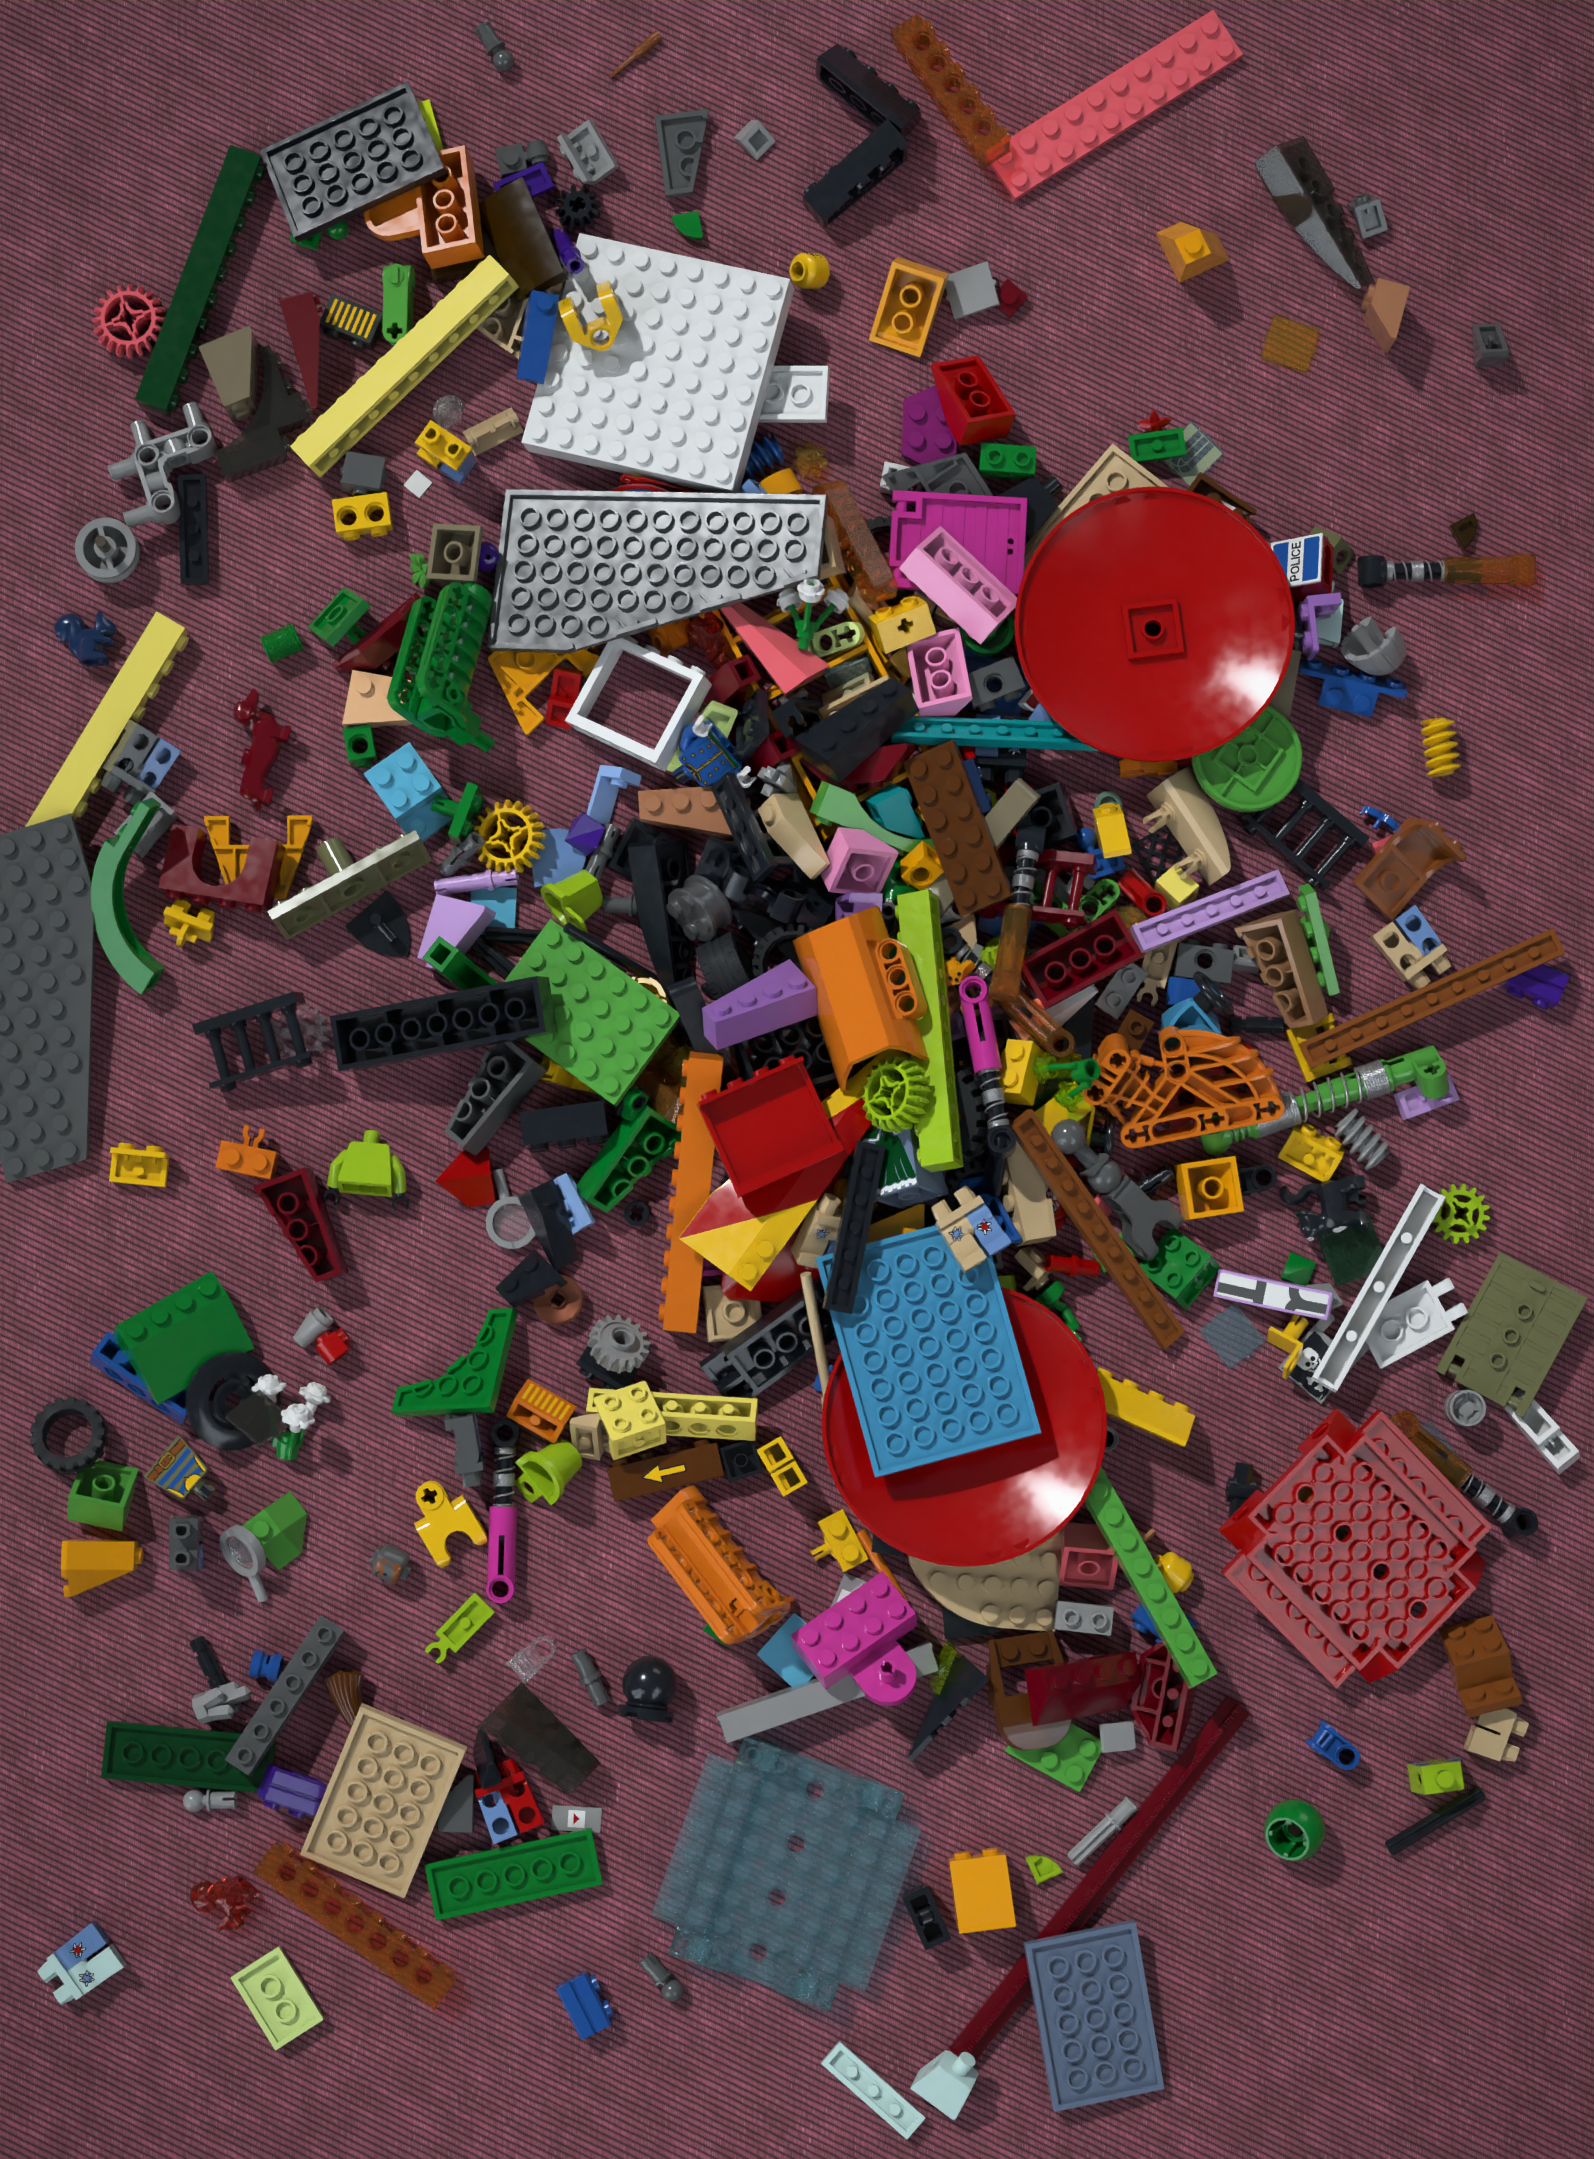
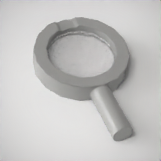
M497 1169L492 1171L500 1200L496 1201L488 1210L486 1230L491 1240L498 1246L506 1249H520L528 1245L536 1234L518 1197H510L503 1169Z
M231 1526L220 1536L222 1554L236 1572L248 1577L258 1602H263L268 1599V1595L258 1573L266 1565L264 1549L251 1531L243 1526Z

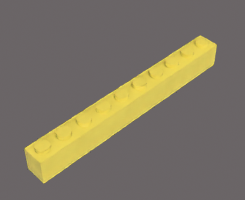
M489 255L478 263L476 268L464 280L460 281L444 299L440 300L424 318L420 319L412 330L399 339L387 354L378 359L376 364L364 376H361L344 395L340 396L324 414L320 415L313 425L300 434L290 447L321 478L519 288L517 283Z
M156 611L25 827L70 813L73 814L74 820L77 816L79 818L83 816L88 807L86 801L91 793L95 794L101 787V777L105 772V769L102 767L109 760L111 753L118 746L126 732L124 728L128 721L140 722L145 714L146 709L144 706L148 699H153L160 689L158 683L162 676H167L172 670L175 663L173 658L178 651L182 652L189 641L187 637L189 633L183 626Z

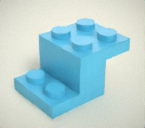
M410 742L364 773L404 833L416 830L422 843L453 821L451 817L430 811L432 802L436 803L434 800L436 794L445 798L448 797Z

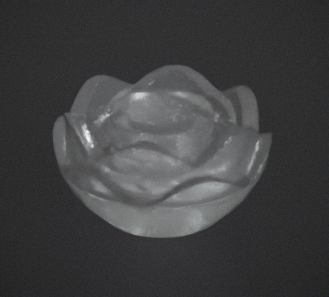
M446 395L439 398L433 407V418L436 424L442 428H452L462 420L464 404L455 395Z

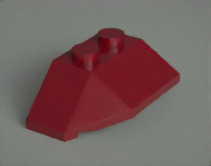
M415 592L401 606L332 663L334 669L338 673L352 674V670L379 674L380 672L385 674L390 671L396 664L395 660L399 655L414 601L420 598L418 593ZM417 626L418 634L420 633V626Z
M909 743L879 747L840 783L806 762L803 757H801V762L824 782L852 792L857 791L858 785L867 784V789L884 787L883 782L893 781L904 766L903 762L911 757L916 748L915 744Z
M1161 1641L1140 1655L1138 1665L1140 1681L1133 1694L1130 1710L1146 1736L1149 1746L1178 1752L1190 1721L1196 1686L1191 1689L1188 1688L1164 1643Z

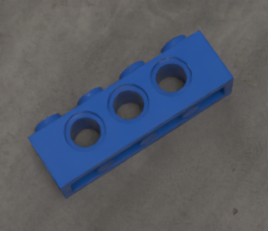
M108 1331L91 1353L89 1363L183 1425L187 1420L185 1409L187 1389L157 1406L114 1339L113 1334Z

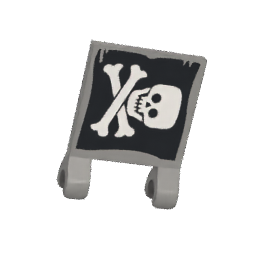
M1331 1313L1329 1320L1318 1319L1300 1341L1303 1343L1302 1357L1289 1375L1294 1382L1320 1404L1323 1403L1332 1391L1311 1380L1332 1342L1323 1333L1335 1319ZM1364 1342L1349 1371L1368 1351L1369 1345ZM1289 1354L1278 1367L1282 1372L1283 1367L1289 1359V1357L1291 1356V1354Z

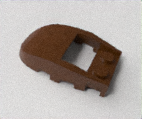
M1048 1630L996 1640L992 1639L985 1642V1648H989V1664L986 1665V1676L989 1678V1693L987 1695L989 1705H992L996 1717L995 1723L1000 1736L1009 1746L1022 1751L1047 1748L1058 1744L1066 1736L1071 1719L1033 1726L1028 1693L1005 1697L1000 1673L1001 1668L1054 1660V1664L1064 1662L1053 1631Z

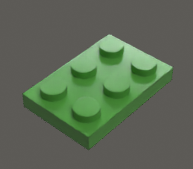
M1072 1723L1063 1740L1054 1746L1022 1751L1007 1745L1005 1752L1078 1792L1081 1791L1102 1751L1100 1738Z

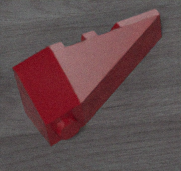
M309 291L278 300L292 341L311 408L314 409L317 408L320 327L318 313L323 312L319 296L313 297L312 292Z

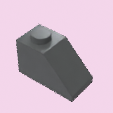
M469 1773L448 1793L435 1824L438 1825V1832H473L475 1807L474 1773Z

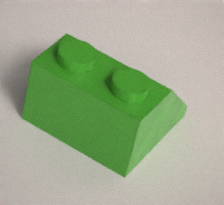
M96 1460V1464L92 1468L87 1467L84 1469V1472L76 1476L68 1496L67 1520L122 1532L130 1512L139 1469Z

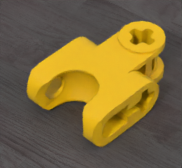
M427 1481L418 1487L416 1501L425 1517L415 1522L414 1525L439 1567L445 1568L451 1561V1555L446 1547V1539L450 1533L463 1531L469 1535L476 1545H483L488 1542L485 1529L463 1494L451 1501L444 1487L436 1481ZM426 1488L430 1491L436 1490L437 1495L434 1497L436 1502L424 1499L423 1496L426 1494Z

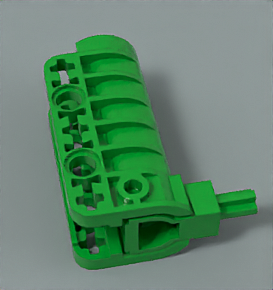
M469 581L462 585L458 582H453L443 587L437 602L429 596H424L414 601L388 690L387 700L395 712L425 733L442 738L449 736L450 739L460 746L472 742L484 752H489L490 747L494 746L495 740L479 729L482 719L470 711L472 703L467 700L493 599L491 594L477 583ZM417 626L421 627L424 634L423 637L418 634ZM405 670L409 672L411 682L405 678Z

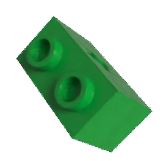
M981 443L978 472L982 478L1025 481L1035 475L1037 447Z

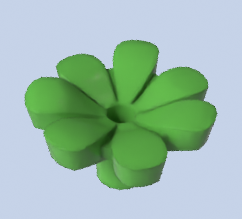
M410 554V560L412 561L410 569L412 572H415L412 575V581L414 584L419 583L420 588L424 589L430 583V579L426 578L428 563L425 562L423 554Z

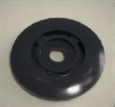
M226 1352L210 1358L194 1373L186 1391L185 1409L190 1426L205 1443L222 1450H241L256 1444L271 1430L269 1407L265 1403V1396L252 1391V1387L258 1383L260 1376L274 1375L263 1361L253 1355L242 1352ZM222 1378V1379H223V1382H221V1383L215 1388V1390H214V1392H213V1394H212V1400L209 1401V1396H210V1393H211L212 1388H213L214 1385ZM280 1392L276 1394L277 1402L274 1403L276 1419L280 1409ZM231 1393H237L241 1398L240 1406L234 1410L229 1409L226 1405V1398ZM259 1402V1406L255 1411L256 1403ZM252 1416L249 1423L245 1425V1421Z

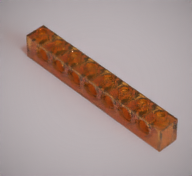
M276 1841L254 1869L253 1873L432 2009H435L457 1978L453 1975L455 1971L444 1962L438 1964L430 1958L432 1956L431 1952L422 1945L415 1947L407 1941L409 1936L397 1927L393 1930L386 1925L387 1919L375 1910L371 1913L363 1907L364 1902L355 1894L350 1893L348 1896L340 1890L342 1885L330 1876L324 1878L317 1872L319 1868L308 1859L304 1861L299 1859L295 1855L297 1851L286 1842L280 1844ZM290 1864L294 1866L296 1876L292 1879L286 1878L282 1874L283 1865ZM312 1881L318 1885L319 1892L317 1895L311 1896L305 1892L304 1886L306 1882ZM334 1898L341 1903L340 1912L333 1913L327 1908V1901ZM350 1917H361L364 1921V1928L361 1930L353 1929L349 1923ZM373 1934H383L387 1939V1944L384 1947L375 1946L372 1942ZM399 1950L406 1951L409 1955V1962L399 1964L395 1960V1952ZM422 1967L428 1968L432 1973V1979L429 1981L420 1980L417 1976V1970Z

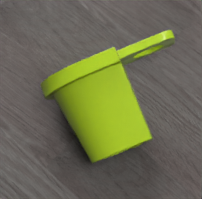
M580 870L555 884L547 883L541 888V895L546 906L563 927L570 922L588 933L584 921L604 904L598 880L586 870Z
M562 1439L537 1452L530 1451L525 1453L515 1462L524 1472L515 1481V1485L530 1503L535 1502L543 1495L548 1503L552 1505L562 1497L564 1487L580 1470L582 1466L581 1456L571 1443ZM524 1482H527L533 1488L534 1494L526 1489Z

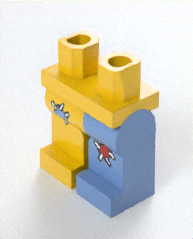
M432 420L429 421L415 441V444L420 447L416 453L419 458L436 469L442 464L440 472L460 485L476 464L471 452L472 447Z

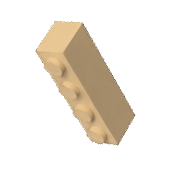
M1016 1141L1015 1152L1007 1158L1001 1188L1003 1192V1206L1022 1238L1021 1242L1015 1243L1017 1247L1046 1242L1057 1234L1052 1199L1050 1197L1046 1198L1048 1185Z

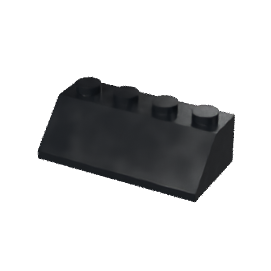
M836 44L817 58L816 78L877 128L888 119L906 139L920 122L921 112L919 111V106L911 99L905 100L898 94V89L888 81L884 83L878 78V73L870 65H862L856 60L857 56L849 48L845 47L843 49Z

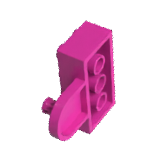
M883 1571L791 1634L793 1648L825 1690L848 1674L869 1700L882 1706L898 1705L906 1701L915 1690L917 1683L915 1665L897 1640L917 1627L916 1613Z

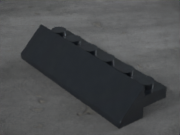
M818 1276L813 1280L824 1344L826 1346L837 1336L830 1311L822 1308L825 1292L821 1278ZM803 1288L699 1362L702 1370L723 1397L754 1398L815 1354Z

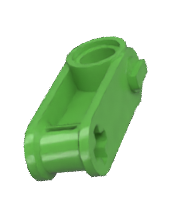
M392 264L383 268L382 331L385 339L393 347L399 339L403 338L413 329L415 271L413 265ZM398 329H400L402 333H399L397 338H395L393 334H397Z

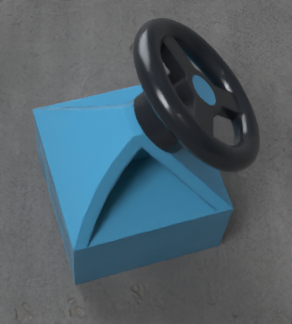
M1196 971L1193 974V979L1201 991L1192 998L1185 999L1166 1010L1161 1016V1031L1165 1027L1175 1026L1180 1030H1203L1221 1034L1218 1016L1211 1010L1216 1007L1226 1015L1234 1013V1007L1224 992L1207 975ZM1170 1037L1164 1044L1168 1047H1174L1179 1043V1039ZM1188 1057L1189 1060L1202 1058V1057Z

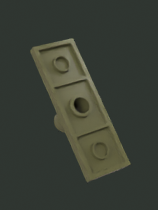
M416 830L400 835L396 841L387 846L376 848L372 854L356 863L353 862L342 840L337 837L331 838L320 844L316 851L330 877L312 887L303 888L298 895L289 900L278 902L268 913L287 941L429 863L432 859Z

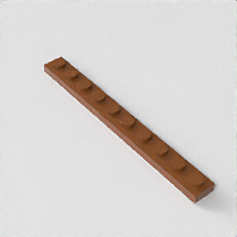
M1554 928L1303 1041L1298 1046L1311 1070L1565 954V951Z
M1027 1109L1010 1123L1015 1133L1016 1141L1161 1349H1167L1185 1330L1063 1153L1059 1150L1034 1111Z

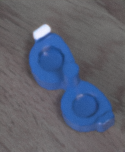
M1364 806L1359 814L1377 819L1372 827L1375 830L1379 828L1381 823L1392 830L1393 834L1400 827L1389 815L1370 806Z

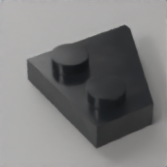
M534 1249L495 1289L512 1307L516 1308L525 1304L530 1299H536L545 1295L546 1289L554 1285H558L561 1288L568 1282Z

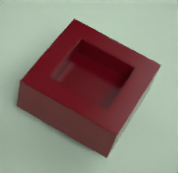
M1007 279L997 290L1000 305L995 307L1010 319L1025 303L1028 296Z

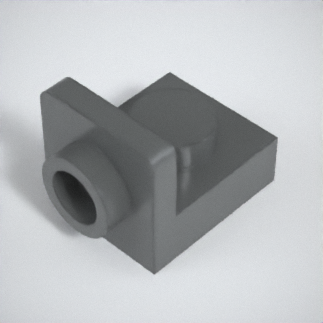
M1364 193L1353 198L1354 201L1347 204L1348 210L1353 212L1359 238L1364 239L1388 230L1380 198Z

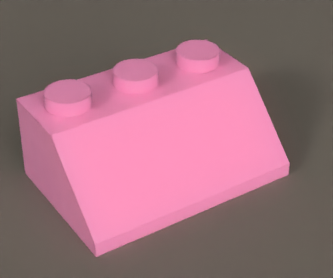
M959 627L937 632L906 646L916 704L919 708L920 716L954 717L973 699Z

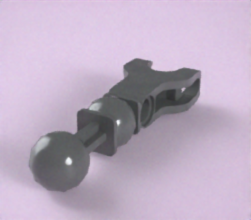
M1064 1119L1055 1124L1051 1131V1138L1063 1154H1074L1084 1165L1079 1174L1087 1176L1090 1187L1100 1193L1105 1203L1122 1221L1124 1243L1141 1259L1152 1261L1159 1252V1248L1152 1238V1230L1155 1224L1158 1222L1164 1228L1178 1229L1184 1222L1183 1216L1171 1202L1151 1200L1127 1175H1122V1170L1118 1163L1109 1159L1107 1153L1095 1154L1085 1143L1086 1131L1082 1124L1073 1119Z

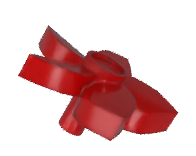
M1153 410L1149 420L1143 419L1138 422V425L1145 430L1144 433L1163 431V427L1170 423L1171 418L1163 417L1159 419L1157 412Z

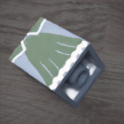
M914 1123L912 1129H904V1132H887L874 1127L872 1132L863 1135V1142L886 1146L875 1201L903 1209L948 1194V1188L942 1172L931 1173L922 1168L918 1162L917 1149L920 1146L919 1138L915 1133Z

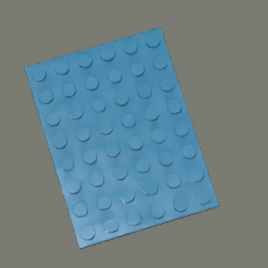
M936 1226L867 1243L852 1314L829 1311L875 1478L1041 1434L993 1258L990 1257L988 1259L987 1257L986 1261L964 1274ZM972 1235L975 1241L977 1242L978 1246L981 1248L980 1244L978 1243L974 1235ZM833 1253L815 1257L824 1292H826Z

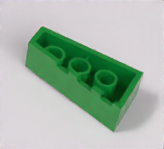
M646 1103L633 1122L623 1118L577 1184V1192L586 1201L608 1213L634 1188L633 1185L642 1176L646 1177L653 1170L652 1167L663 1156L666 1158L674 1151L672 1148L675 1146V1142L681 1140L682 1134L681 1131H676L677 1121L649 1103Z

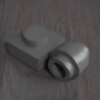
M535 140L527 144L528 148L525 152L523 151L522 143L496 148L495 152L501 177L505 178L527 169L526 163L528 162L532 163V166L543 162L544 165L548 164V158L550 157L548 146L544 144L543 140Z

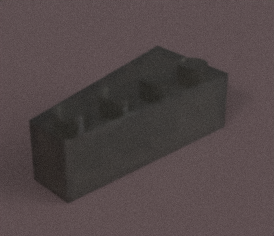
M522 1682L476 1727L483 1733L488 1731L497 1737L496 1742L502 1747L506 1748L509 1746L520 1754L519 1759L526 1764H535L540 1768V1774L568 1794L572 1793L601 1763Z

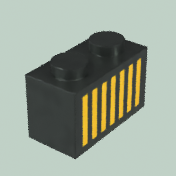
M331 294L320 320V327L324 331V335L330 339L339 341L342 338L349 341V345L355 349L364 351L367 348L373 351L382 330L383 313Z

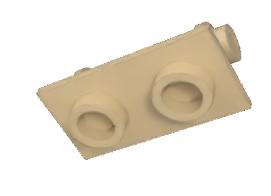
M511 407L463 431V434L469 446L472 447L474 456H477L524 431L516 413Z

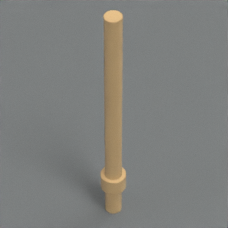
M803 1272L800 1274L823 1394L821 1398L823 1409L824 1395L830 1371L811 1272Z

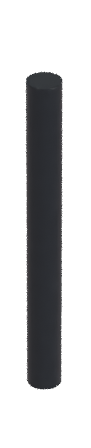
M570 922L564 926V933L578 941H582L591 949L638 977L653 978L656 981L657 974Z

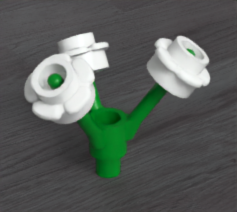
M816 578L804 579V582L797 586L798 592L793 588L782 591L776 603L777 606L781 607L782 612H791L797 629L796 636L799 637L797 648L808 650L810 639H813L814 632L818 630L819 626L832 611L841 614L844 609H849L848 595L839 588L836 590L829 589L827 591L828 595L824 598V602L828 607L815 622H810L812 603L820 601L821 596L825 593L823 584ZM802 600L806 602L804 621L800 620L797 609L803 604Z

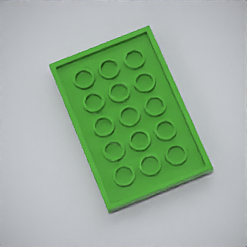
M550 919L504 982L534 976L549 977L558 1033L526 1038L525 1040L617 1107L681 1020L678 1011L582 941H578L564 933V928Z

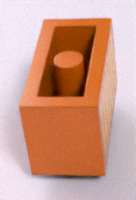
M527 1379L515 1397L506 1416L555 1444L566 1428L577 1406Z

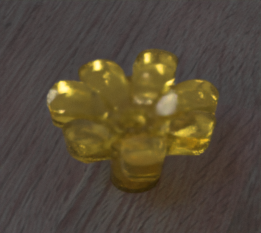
M808 442L805 446L806 449L802 447L795 449L794 453L798 458L793 460L792 466L795 469L801 467L800 476L807 477L809 472H811L813 477L817 478L821 475L820 467L826 468L828 466V460L822 457L826 450L822 446L815 449V445L812 442Z

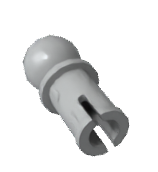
M207 1789L206 1795H203L199 1790H190L184 1795L183 1805L189 1812H197L203 1806H206L208 1812H211L212 1809H237L238 1802L226 1800L238 1799L237 1791L212 1792L211 1789Z

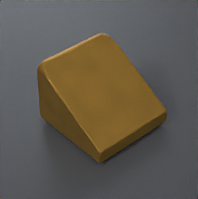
M902 647L889 658L884 666L898 682L904 685L911 677L906 649Z

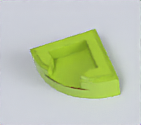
M1043 1855L1025 1857L1037 1884L1063 1873L1059 1865L1049 1857Z

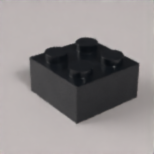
M744 1440L719 1448L729 1482L763 1472L754 1441Z

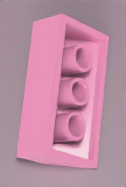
M941 526L920 543L899 567L911 582H914L926 593L930 600L941 607L949 618L956 621L979 644L983 643L1015 610L1017 597Z

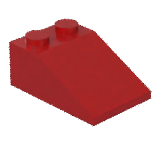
M979 355L932 363L931 371L946 423L959 446L1007 437L1016 413Z

